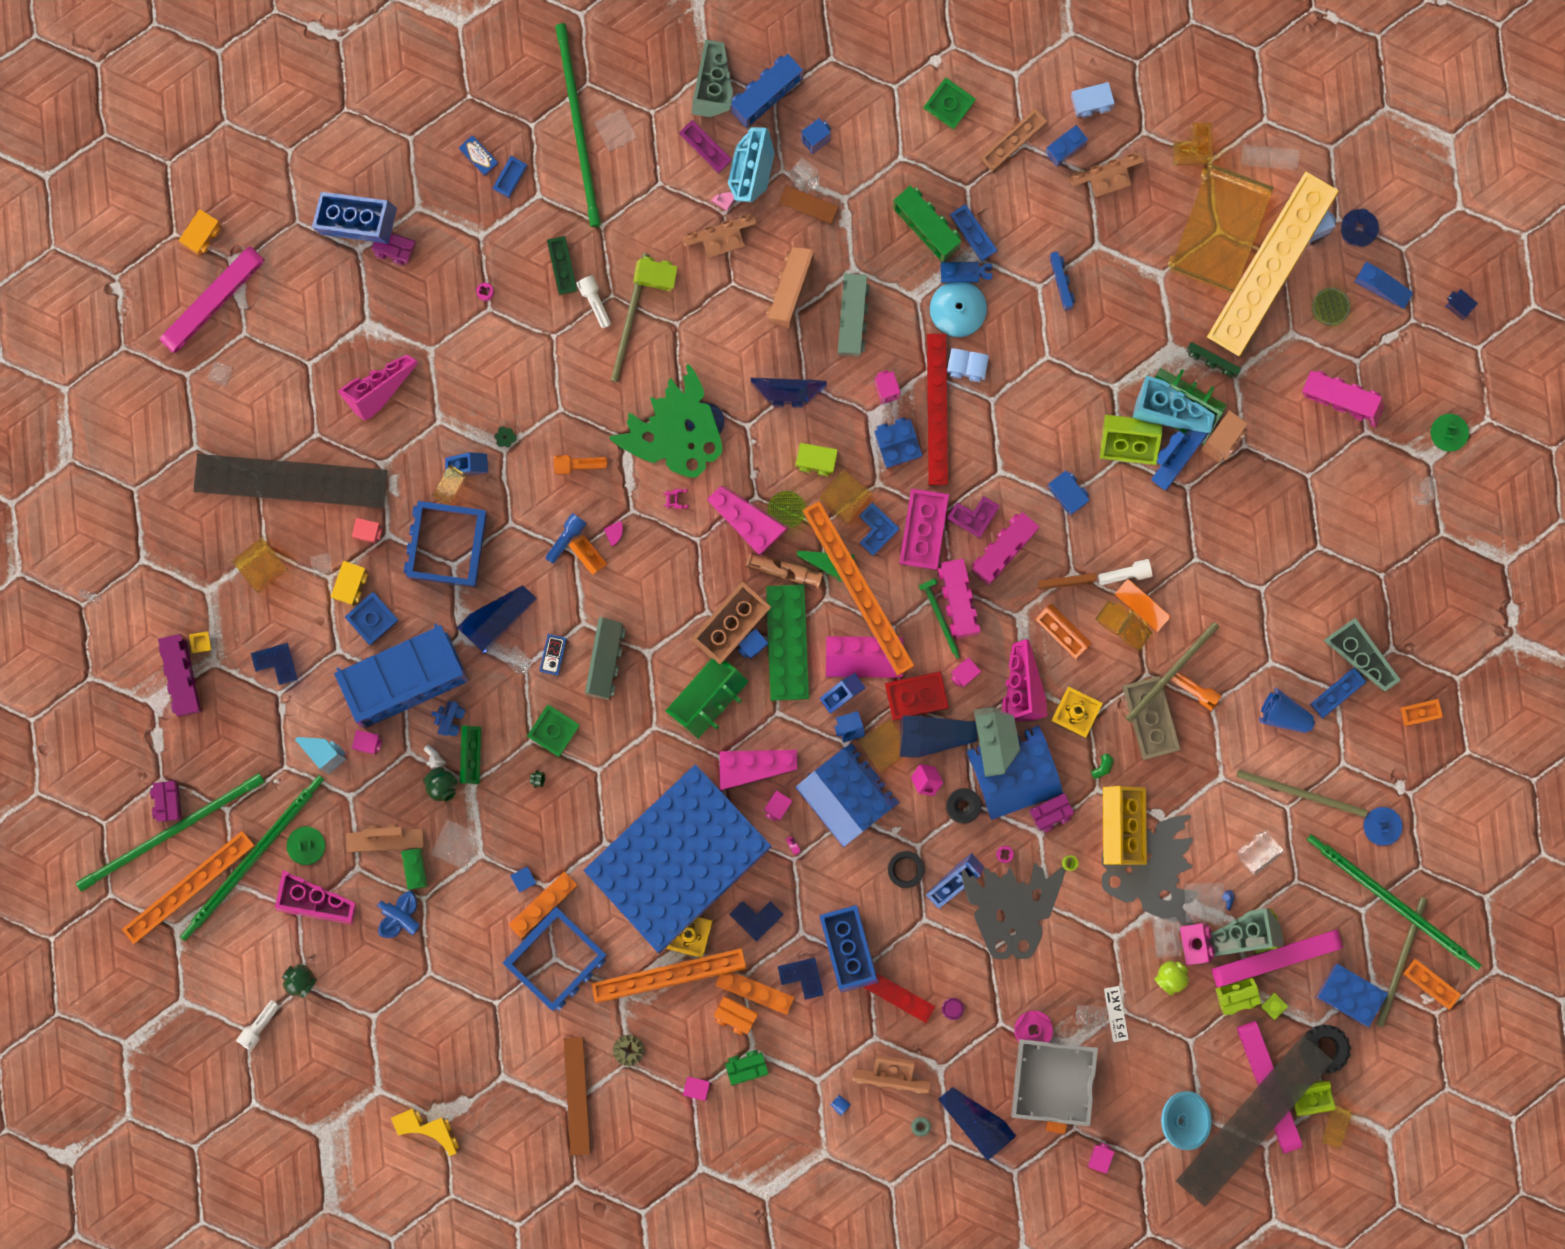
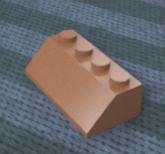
M792 247L791 252L787 251L784 262L787 263L785 270L781 269L778 280L781 281L780 285L774 288L772 298H775L773 305L769 304L767 308L768 322L790 329L814 259V250Z
M742 581L690 640L717 663L721 664L771 606Z

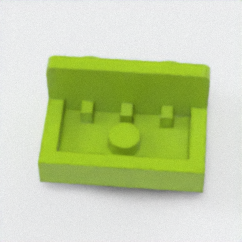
M1317 1081L1310 1085L1299 1084L1292 1088L1291 1097L1297 1117L1335 1110L1330 1081Z

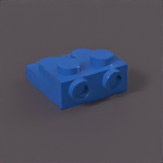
M906 417L895 420L896 424L890 426L887 423L881 424L874 431L886 469L922 457L911 419L906 420Z

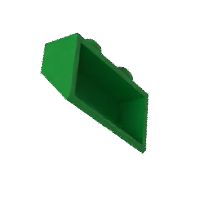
M1160 368L1155 378L1167 382L1171 388L1177 392H1182L1186 398L1192 402H1197L1215 414L1212 432L1227 406L1211 396L1215 387L1211 386L1206 394L1196 388L1197 383L1195 381L1190 385L1180 379L1185 370L1181 369L1176 377ZM1173 427V428H1175L1176 430L1181 431V432H1183V433H1186V431L1188 430V429H1182V428ZM1211 433L1207 435L1201 444L1204 445Z
M711 658L665 712L699 739L710 725L718 730L719 726L714 721L725 711V708L733 699L739 704L742 702L737 695L749 681L725 660L719 664Z

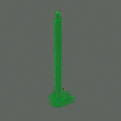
M934 578L919 585L920 591L925 590L950 649L955 654L956 659L960 658L959 650L931 589L932 586L938 584L937 579Z

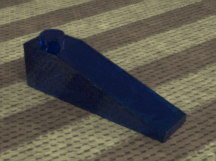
M522 585L470 613L459 624L457 629L485 654L537 598Z

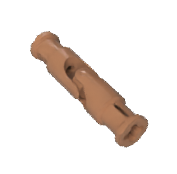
M751 551L745 568L759 569L762 573L778 576L800 584H811L818 589L823 577V572L817 573L808 570L806 567L779 559L758 556ZM790 569V570L793 571L794 573L789 574V573H788V570Z

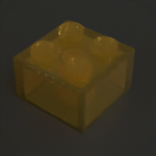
M843 469L821 494L818 501L848 525L869 501L873 493Z
M262 537L232 560L233 564L257 593L288 570Z

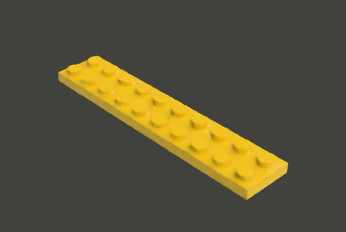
M1308 172L1304 173L1207 338L1239 357L1242 355L1339 193L1337 189Z

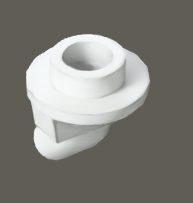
M430 745L424 747V751L430 755L427 766H430L433 770L446 765V762Z

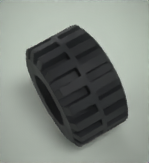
M1319 1025L1312 1027L1301 1039L1300 1055L1303 1057L1304 1064H1307L1308 1068L1315 1072L1324 1074L1335 1073V1071L1341 1070L1348 1063L1347 1060L1351 1056L1349 1054L1351 1050L1350 1040L1336 1026ZM1324 1037L1333 1040L1336 1046L1334 1057L1328 1061L1320 1060L1315 1054L1316 1042Z

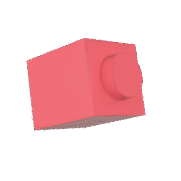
M356 518L352 537L376 544L377 540H380L382 537L383 529H380L381 525L379 523Z

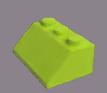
M1105 415L1099 459L1156 465L1162 436V425L1131 417Z

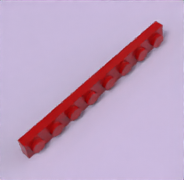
M927 334L928 486L948 485L946 334Z

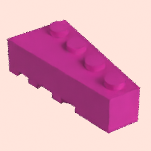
M1319 370L1316 372L1310 371L1302 390L1304 397L1328 406L1330 403L1334 409L1341 413L1348 411L1355 419L1361 421L1365 418L1371 421L1370 425L1374 427L1377 426L1385 408L1383 399L1380 396L1381 394L1373 390H1370V392L1364 391L1357 384L1348 385L1343 379L1338 377L1332 379L1327 377L1326 373Z
M720 486L707 499L759 555L764 554L790 529L789 526L781 523L726 486Z
M1023 512L1012 517L1009 521L1011 525L1007 530L1003 528L996 536L999 539L994 544L991 542L984 550L986 553L983 557H978L972 564L973 569L971 572L988 586L991 585L1039 529V526Z
M964 558L941 563V568H938L939 579H943L945 587H942L943 597L948 599L949 605L946 606L947 616L952 618L953 624H950L952 636L955 635L957 640L979 635L980 626L976 624L977 614L976 609L972 605L973 597L971 589L968 587L969 580Z
M797 750L721 751L720 791L797 771Z
M283 870L275 909L278 912L353 925L357 905L346 898L331 893L322 887Z

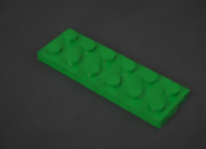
M804 585L766 586L767 604L771 606L767 611L770 700H809Z

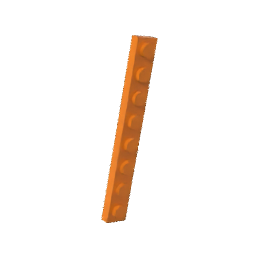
M241 831L121 930L133 944H136L255 847V845L244 831Z
M741 948L591 983L595 1003H600L746 969V964Z

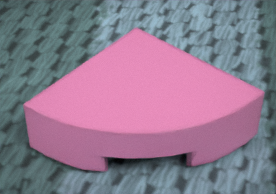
M725 192L716 195L711 202L728 211L735 199L732 192Z

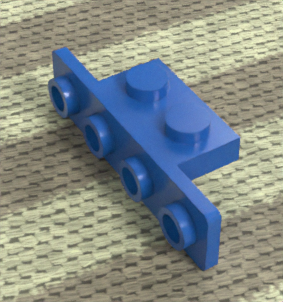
M1187 430L1186 433L1178 431L1173 434L1169 445L1158 455L1156 462L1161 466L1151 480L1166 491L1209 433Z

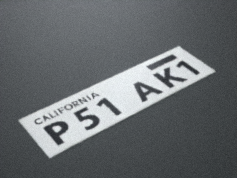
M1119 986L1105 988L1104 992L1113 1042L1129 1040Z

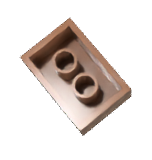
M1229 410L1201 450L1219 463L1222 459L1226 461L1248 431L1245 429L1248 423Z

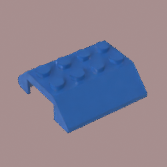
M1039 725L1031 728L1033 736L1029 729L1024 730V735L1027 739L1025 742H1021L1018 735L1020 752L1007 768L1005 774L985 777L980 746L977 747L979 755H977L974 748L966 751L984 796L985 805L991 820L1063 794L1058 772Z
M852 743L840 750L795 787L843 848L900 803L896 797L889 798L893 795L891 791L885 794L882 793L881 789L885 786L884 782L877 783L881 779L871 766L867 769L865 768L868 765L867 761L861 764L858 763L857 759L861 754L859 751L855 754L853 753L856 748Z

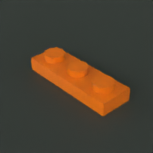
M1413 959L1403 972L1404 976L1448 1010L1452 1008L1461 996L1459 992L1416 959Z

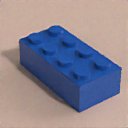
M786 54L784 57L782 55L778 57L771 69L766 68L756 82L753 80L746 86L747 90L742 94L738 93L733 97L731 103L732 113L746 129L803 80V69L789 54Z
M321 192L312 228L321 235L389 244L397 207L388 200Z
M854 905L819 915L840 992L843 993L879 983L858 906Z

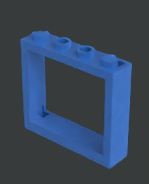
M417 501V506H413L412 517H415L414 524H411L409 535L412 536V541L407 545L409 560L404 565V573H407L406 577L408 579L476 588L487 518L486 510ZM423 509L477 516L468 579L414 572Z
M555 907L505 959L503 964L552 1011L557 1009L559 1011L566 1004L564 1000L569 995L573 997L580 990L578 985L582 981L586 983L593 976L591 972L596 967L598 969L602 967L607 961L605 959L607 955L561 910ZM559 917L598 956L552 1003L513 964Z

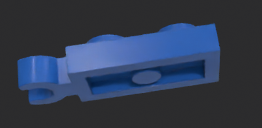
M941 262L940 264L941 283L979 282V277L985 280L992 279V273L985 272L992 270V264H984L983 266H979V262Z

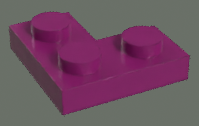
M983 496L973 512L957 502L947 520L980 539L1000 505Z

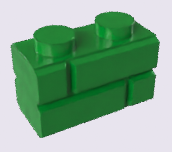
M422 849L401 851L402 860H404L403 866L407 889L415 890L428 887Z
M757 1050L747 1052V1057L741 1059L739 1055L728 1058V1063H725L731 1086L769 1075L762 1052L758 1053Z

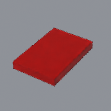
M941 671L884 683L892 721L900 720L903 715L919 716L949 709Z

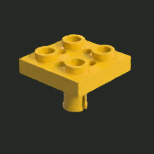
M1068 686L1051 722L1086 738L1103 703Z
M698 917L693 922V928L688 926L665 949L702 958L712 920Z

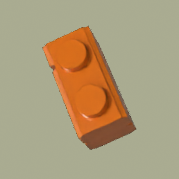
M726 996L722 998L714 1014V1017L717 1018L715 1022L724 1027L727 1024L734 1027L732 1031L741 1036L744 1033L748 1035L758 1016V1013Z

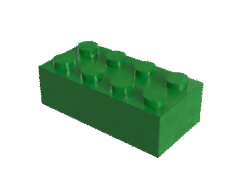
M910 185L893 200L892 208L941 262H945L960 249L961 236L955 229L951 230L947 226L949 223L942 215L938 216L936 214V209L929 201L925 202L921 191Z

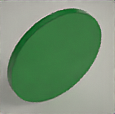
M1444 414L1433 422L1430 435L1436 447L1446 452H1453L1466 444L1469 437V429L1466 422L1460 416Z
M312 827L297 828L288 837L286 845L288 855L294 862L301 865L316 863L325 851V840L322 834Z

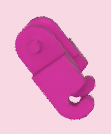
M673 489V492L667 490V492L663 493V495H666L667 502L664 507H667V509H670V507H674V509L689 508V505H678L677 500L678 493L688 492V489ZM670 495L675 497V503L671 504Z

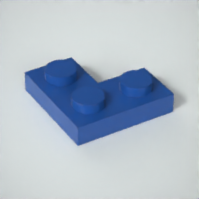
M873 502L859 515L872 529L859 544L874 556L900 529Z

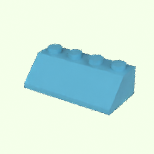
M297 737L295 739L318 768L327 774H330L347 760L344 757L346 752L332 740L329 742L326 739Z

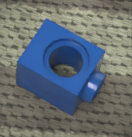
M755 629L738 644L740 647L738 651L744 658L748 656L751 660L767 647L768 643Z
M858 711L836 717L837 725L834 726L837 737L841 736L843 743L865 736Z

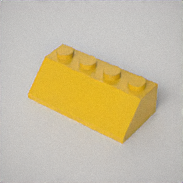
M1126 786L1103 787V857L1105 865H1147L1146 788Z

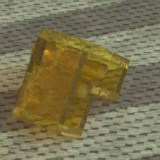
M1212 122L1192 123L1190 127L1191 141L1173 143V165H1210L1213 160Z
M1108 601L1096 617V620L1105 629L1118 635L1127 645L1138 651L1141 650L1153 633L1147 627L1149 625L1147 622L1137 618L1139 615L1132 609L1127 611L1126 607L1118 602L1114 604Z

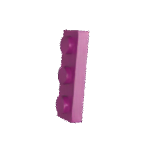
M693 120L679 132V135L718 174L732 162V159Z

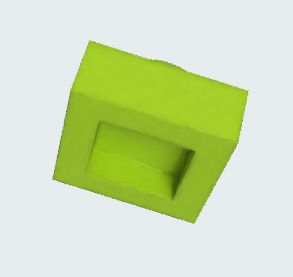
M1273 993L1260 1007L1275 1020L1288 1006Z

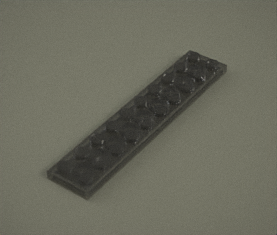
M197 454L193 492L384 509L388 470Z
M1303 1034L1177 1178L1176 1182L1206 1207L1331 1064L1333 1059Z

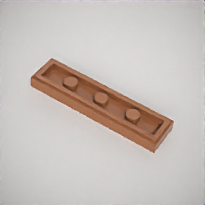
M1036 108L1033 109L979 159L991 172H994L1041 130L1048 121Z

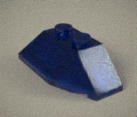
M751 377V385L769 404H773V407L792 405V408H803V405H808L827 388V380Z

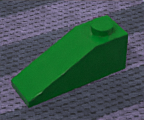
M797 551L798 558L830 577L836 578L838 582H843L827 553Z

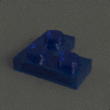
M289 643L251 653L255 672L274 667L279 685L298 681Z
M742 901L729 915L757 942L784 914L771 901L757 914Z
M815 958L777 966L782 985L801 981L805 1000L824 995Z

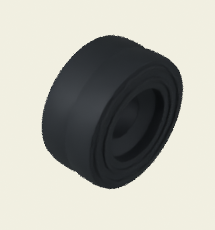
M958 789L949 796L946 810L953 821L961 824L970 823L980 814L981 800L970 789ZM963 800L969 803V809L965 812L960 811L958 808L959 802Z

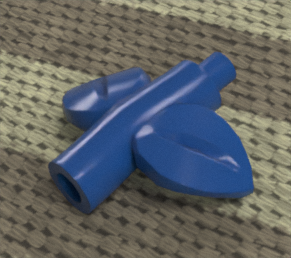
M412 891L402 894L397 899L396 906L390 902L386 904L382 900L377 905V907L383 910L382 914L387 916L380 922L378 927V935L381 937L393 938L400 933L402 927L413 936L419 929L420 924L411 917L417 909V899Z

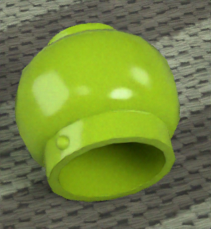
M1167 961L1160 966L1158 975L1154 979L1164 991L1173 996L1175 992H1181L1188 985L1189 976L1187 973L1189 970L1180 961L1176 963L1174 961Z

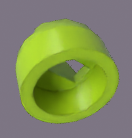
M1072 855L1065 856L1062 860L1063 868L1067 871L1075 870L1078 867V859ZM1071 858V859H1070V862H1069V866H1068V868H1067L1066 866H1067V863H1068V859Z

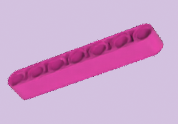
M251 246L246 248L160 337V341L172 353L179 351L252 276L265 259Z
M1337 929L1213 968L1211 971L1218 988L1344 947Z
M1256 1021L1237 1027L1240 1040L1282 1152L1286 1154L1302 1148L1301 1139Z

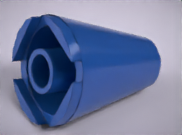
M1274 688L1275 693L1270 692L1261 708L1263 718L1259 717V722L1264 725L1302 733L1311 731L1315 725L1314 716L1283 691Z

